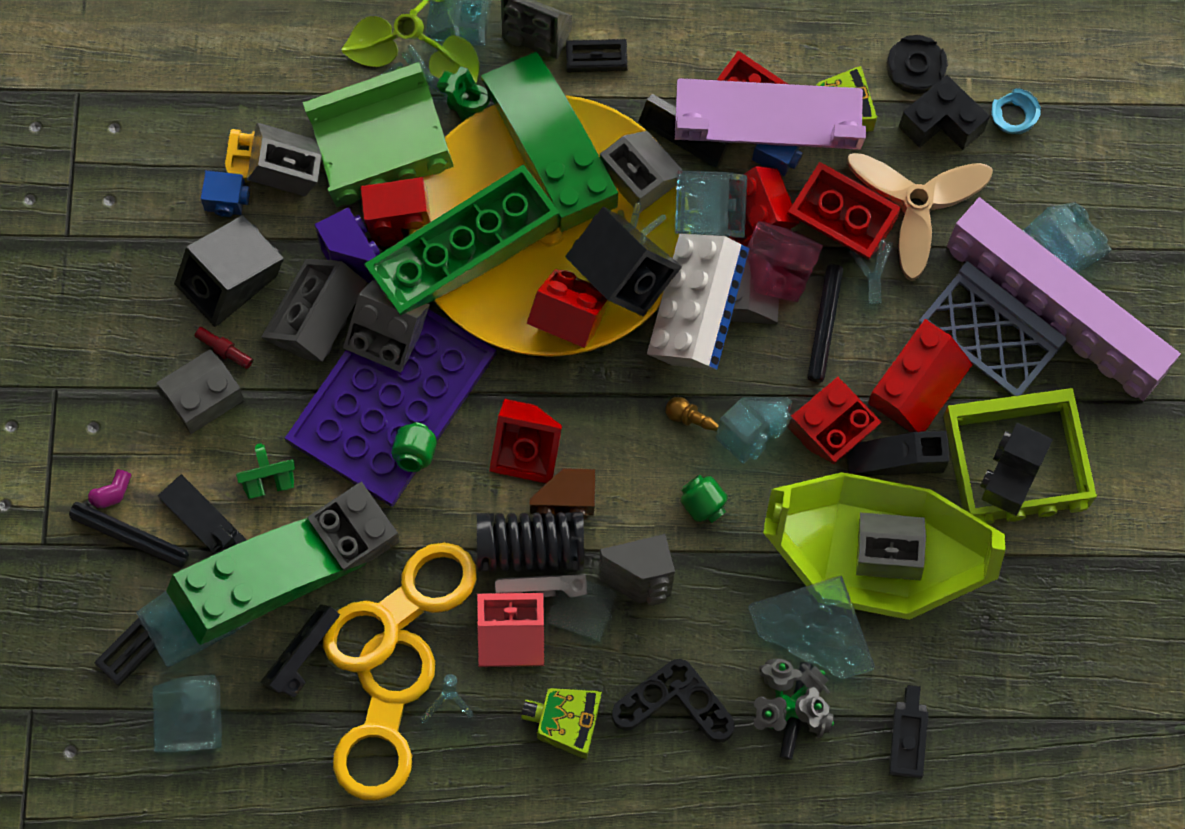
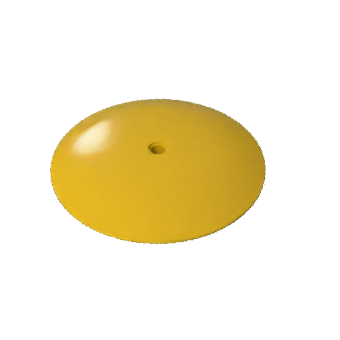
M565 95L599 157L601 152L624 135L646 131L634 120L611 107L588 99ZM495 105L484 109L480 113H475L446 135L445 139L454 167L445 169L439 174L423 177L428 190L431 222L524 164L527 168ZM682 181L641 213H638L618 191V207L611 211L621 215L673 258L679 234H690L689 206ZM592 219L563 232L558 227L554 232H550L505 262L434 301L452 321L486 343L526 355L565 356L592 351L628 335L660 307L663 292L644 316L609 302L593 338L585 348L526 324L537 290L555 269L568 270L574 273L577 278L589 282L565 256L572 248L574 242L591 223ZM419 229L409 230V235L413 234Z

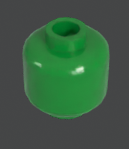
M415 422L400 427L391 450L393 459L401 469L408 472H418L421 469H425L432 462L437 445L436 436L422 423Z
M699 474L681 488L683 494L680 502L696 522H703L708 519L710 523H713L726 512L723 506L726 504L728 496L713 477H702Z

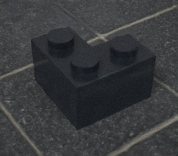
M946 75L903 112L899 128L919 148L942 130L964 150L985 131L990 115Z
M1016 423L1012 433L1005 431L993 457V460L997 461L998 464L994 472L989 469L987 470L980 485L981 488L985 489L981 500L1017 516L1053 439L1019 423Z

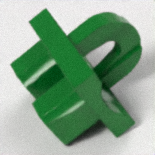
M460 66L456 74L445 71L437 82L439 91L448 95L446 103L449 109L456 111L462 122L471 117L473 113L484 111L483 109L490 103L488 91L486 88L476 85L467 68Z
M258 443L255 446V452L259 467L236 474L238 484L242 483L248 499L265 495L261 479L263 477L274 475L277 491L294 488L293 470L295 469L293 459L269 464L265 445Z

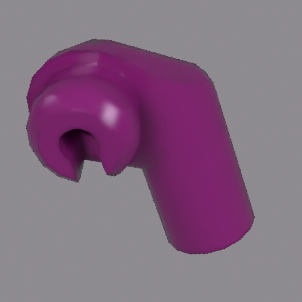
M117 469L110 485L98 489L95 488L89 492V503L97 508H106L120 503L132 475L127 471Z

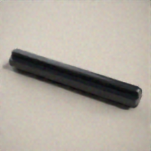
M829 264L825 273L807 376L808 380L812 382L822 383L826 374L843 275V267L840 265Z
M75 502L70 509L69 516L72 520L172 565L182 568L188 560L189 554L187 550L87 505Z

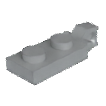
M586 574L498 578L495 581L496 593L536 591V593H543V597L556 596L555 590H562L568 596L576 597L587 594Z

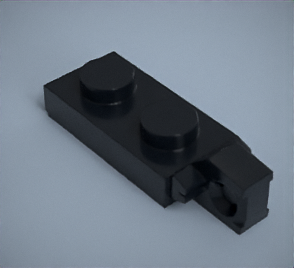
M907 685V688L905 687L904 702H896L893 716L889 776L913 779L923 778L928 712H926L927 705L919 704L921 686Z

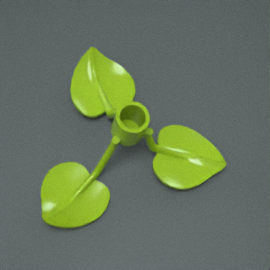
M422 0L414 9L410 10V14L398 16L394 22L393 34L390 23L384 18L369 16L362 19L354 27L350 37L342 47V52L351 60L366 66L382 67L393 62L398 55V46L394 39L400 37L415 40L418 38L438 50L432 54L429 60L430 74L436 82L439 81L445 71L456 74L460 66L469 70L475 83H477L479 78V59L474 47L468 40L452 35L446 38L441 46L423 34L424 25L422 20L417 17V14L428 4L429 0Z

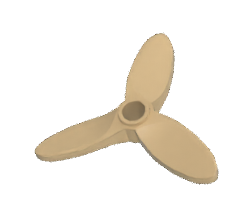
M852 153L847 158V164L855 176L868 187L902 208L905 215L899 232L898 253L902 273L910 281L916 280L923 273L929 257L932 239L930 211L950 207L972 197L988 184L993 173L992 168L986 164H968L945 171L922 185L914 184L888 165L870 156ZM918 198L923 201L924 205H915L911 199Z

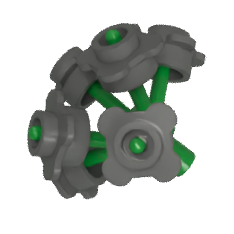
M771 659L766 661L765 665L759 667L760 676L764 677L765 684L775 689L776 698L767 700L763 696L756 698L754 706L757 709V714L754 719V726L759 730L768 727L780 731L786 727L787 721L794 717L807 722L808 731L816 733V738L822 737L824 732L829 733L834 725V714L829 713L830 705L819 697L823 690L827 694L831 693L825 686L829 681L825 676V671L819 670L816 666L810 670L803 663L801 666L805 671L801 673L800 670L794 669L787 660ZM794 680H801L805 684L792 697L783 695V691L789 690L794 686Z

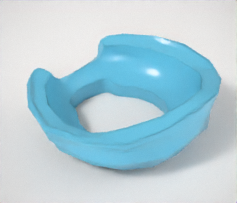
M1016 88L999 100L994 99L991 114L995 125L1005 133L1022 134L1029 131L1038 121L1041 108L1034 95L1029 91ZM1010 102L1021 107L1025 112V121L1019 125L1008 124L1002 117L1001 107Z

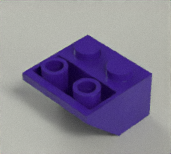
M348 207L315 224L319 246L327 260L342 261L368 283L371 281L376 282L364 264L379 255L380 251L374 241H368L365 234L367 232L366 227L359 215L354 217Z

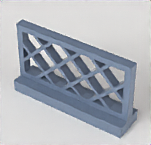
M968 261L919 320L921 324L924 319L929 321L936 311L949 310L951 326L939 328L945 332H952V337L956 343V331L974 329L976 346L962 347L959 343L957 344L977 369L1012 396H1019L1024 393L1054 355L1064 346L1067 339ZM959 284L970 292L971 303H952L951 293ZM974 296L980 299L981 302H975ZM948 298L949 305H942L943 302ZM989 306L994 310L995 322L977 324L976 307ZM972 308L973 324L955 326L953 310ZM999 315L1003 317L1006 321H1000ZM1013 325L1019 330L1020 341L1002 343L1000 327ZM996 327L998 344L980 345L978 329ZM1024 335H1026L1031 340L1024 341ZM1039 345L1048 353L1041 361L1027 363L1025 346ZM1021 346L1023 363L1005 365L1003 348ZM999 349L1000 365H985L981 361L980 350ZM970 351H976L977 358ZM1035 367L1034 370L1028 375V368ZM1023 368L1025 380L1016 389L1006 381L1005 370ZM1001 370L1002 377L994 371Z

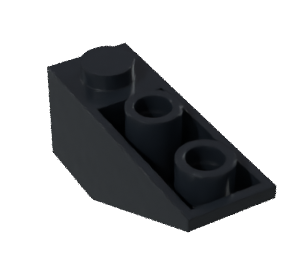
M947 431L911 432L859 442L847 453L848 473L859 476L944 473L950 462Z

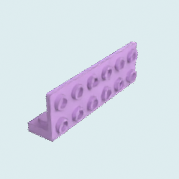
M680 78L677 80L675 140L861 150L866 139V126H862L863 90L861 88Z

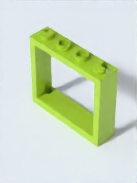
M1073 388L947 406L943 417L961 505L965 511L990 525L996 519L1006 518L1008 522H1015L1025 519L1026 515L1038 514V517H1049L1057 514L1058 510L1069 509L1071 513L1082 512L1089 509L1088 506H1091L1097 495ZM1060 411L1078 493L1024 501L1017 516L994 505L975 508L959 425Z

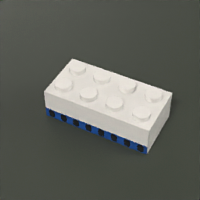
M679 234L673 259L682 268L663 292L647 351L648 355L670 365L718 369L750 248L726 236Z

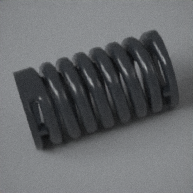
M538 512L533 513L531 519L527 513H521L518 520L515 513H509L506 516V522L502 513H497L495 516L494 513H477V572L488 571V568L491 572H495L498 569V557L500 568L503 571H509L511 564L515 571H521L524 567V561L525 568L528 571L535 570L536 562L539 570L546 571L549 561L551 569L558 571L561 567L562 550L564 570L570 571L572 566L573 570H584L583 512H569L566 515L563 512H559L556 514V517H554L553 513L547 512L544 514L543 520ZM485 557L488 558V562H484Z

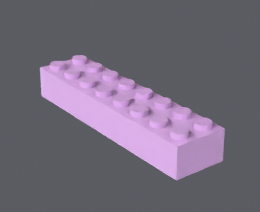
M980 197L955 224L947 248L950 249V253L957 260L971 263L1067 338L1066 341L1073 346L1074 351L1079 356L1093 361L1098 365V369L1102 374L1116 379L1132 397H1139L1144 401L1181 353Z

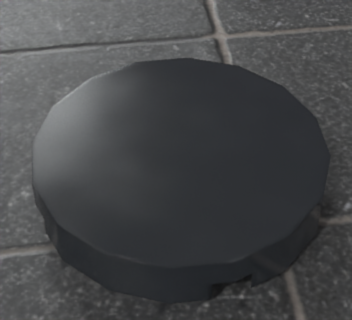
M911 35L902 38L900 42L896 43V45L894 44L890 49L886 63L888 76L894 85L905 92L913 94L926 93L945 77L948 62L943 48L941 50L936 45V41L922 35Z

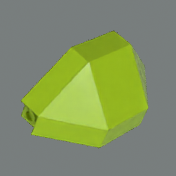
M844 472L771 489L763 532L819 602L908 620L998 579L1005 554V534L933 490ZM860 512L925 518V562L921 580L856 575Z

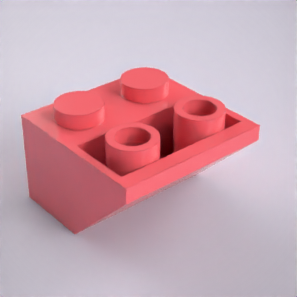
M543 593L477 594L479 667L544 666Z

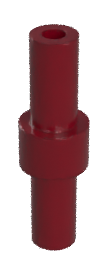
M199 327L194 335L195 338L213 348V353L223 359L229 358L246 370L250 368L254 361L253 358L235 348L233 342L225 337L219 338L203 327Z

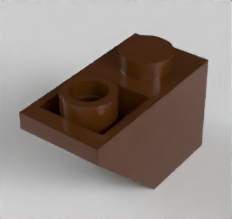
M563 468L530 498V514L538 512L543 518L547 512L553 513L554 517L559 512H563L565 515L569 512H583V519H586L588 515H594L595 469Z

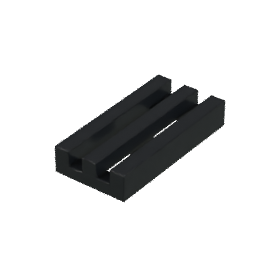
M627 39L566 40L567 73L627 71ZM621 49V52L592 51L591 53H573L572 51Z
M140 616L94 663L119 687L154 652L165 638L148 621ZM144 627L146 630L108 667L106 663ZM153 636L154 638L116 675L115 672Z

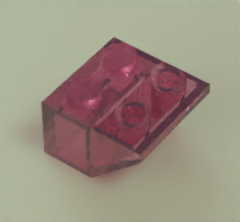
M758 221L747 246L750 248L747 257L754 290L759 294L798 302L805 290L813 267L818 261L823 245L798 231Z

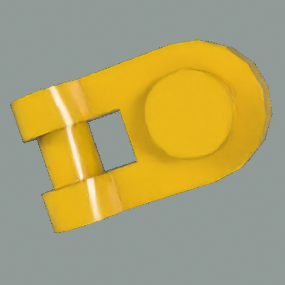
M231 129L225 161L227 173L242 174L246 183L249 181L247 180L255 131H252V134L241 133V130ZM240 145L250 146L249 151L239 150Z

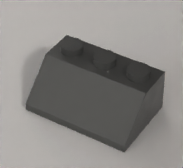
M306 259L261 337L265 341L305 360L323 361L331 352L332 344L339 331L346 325L347 317L356 304L358 295L364 289L367 281L342 261Z
M662 534L600 549L598 574L600 581L639 604L647 602L648 605H657L667 600L666 597L671 596L675 569L666 535Z

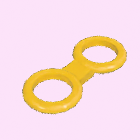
M445 542L430 544L416 551L406 562L403 569L401 587L379 603L371 601L352 602L337 611L340 616L323 637V649L329 661L338 668L350 672L369 671L384 663L393 653L398 641V632L423 614L424 611L436 613L455 608L462 604L472 593L477 581L476 564L471 555L460 546ZM447 557L461 564L463 577L460 585L452 593L444 597L431 598L422 595L416 590V575L426 562L434 558ZM368 615L376 617L384 624L383 640L374 652L366 656L354 658L346 656L338 650L337 636L347 621L357 616Z
M400 630L398 632L397 644H404L413 648L420 656L422 672L418 680L410 688L401 691H389L380 687L375 682L371 670L357 672L362 688L371 696L365 724L352 728L340 739L334 752L333 770L338 783L348 794L362 800H381L394 795L405 785L412 769V753L407 740L398 730L405 704L417 700L429 689L435 676V659L430 646L420 636L407 630ZM384 632L375 635L366 643L359 657L374 652L381 644ZM368 737H379L389 741L399 756L398 768L394 776L386 783L378 786H365L356 782L349 775L347 769V756L351 748L358 741Z

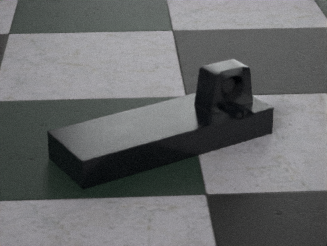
M652 94L646 100L638 122L716 168L721 163L730 142L675 140L676 107Z
M182 474L157 495L165 506L214 555L247 540Z
M320 604L261 680V683L271 691L277 693L282 691L291 697H295L306 683L297 673V670L340 614L331 606Z

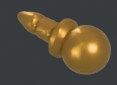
M674 397L666 405L667 416L675 422L682 421L687 426L693 423L697 426H702L706 430L718 431L720 428L712 418L698 412L697 406L694 404L690 405L683 397Z

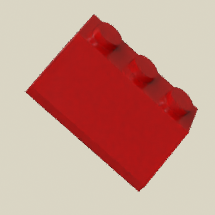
M819 162L789 209L788 214L870 260L881 247L896 223L901 207Z
M924 319L872 391L868 404L909 432H925L968 373L973 363L951 335Z

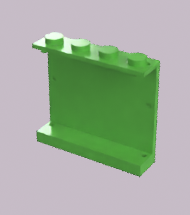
M419 62L303 102L305 112L313 126L317 144L322 154L321 158L330 185L328 192L336 207L349 205L362 199L361 186L425 177L431 174H439L445 169L454 167L433 98Z

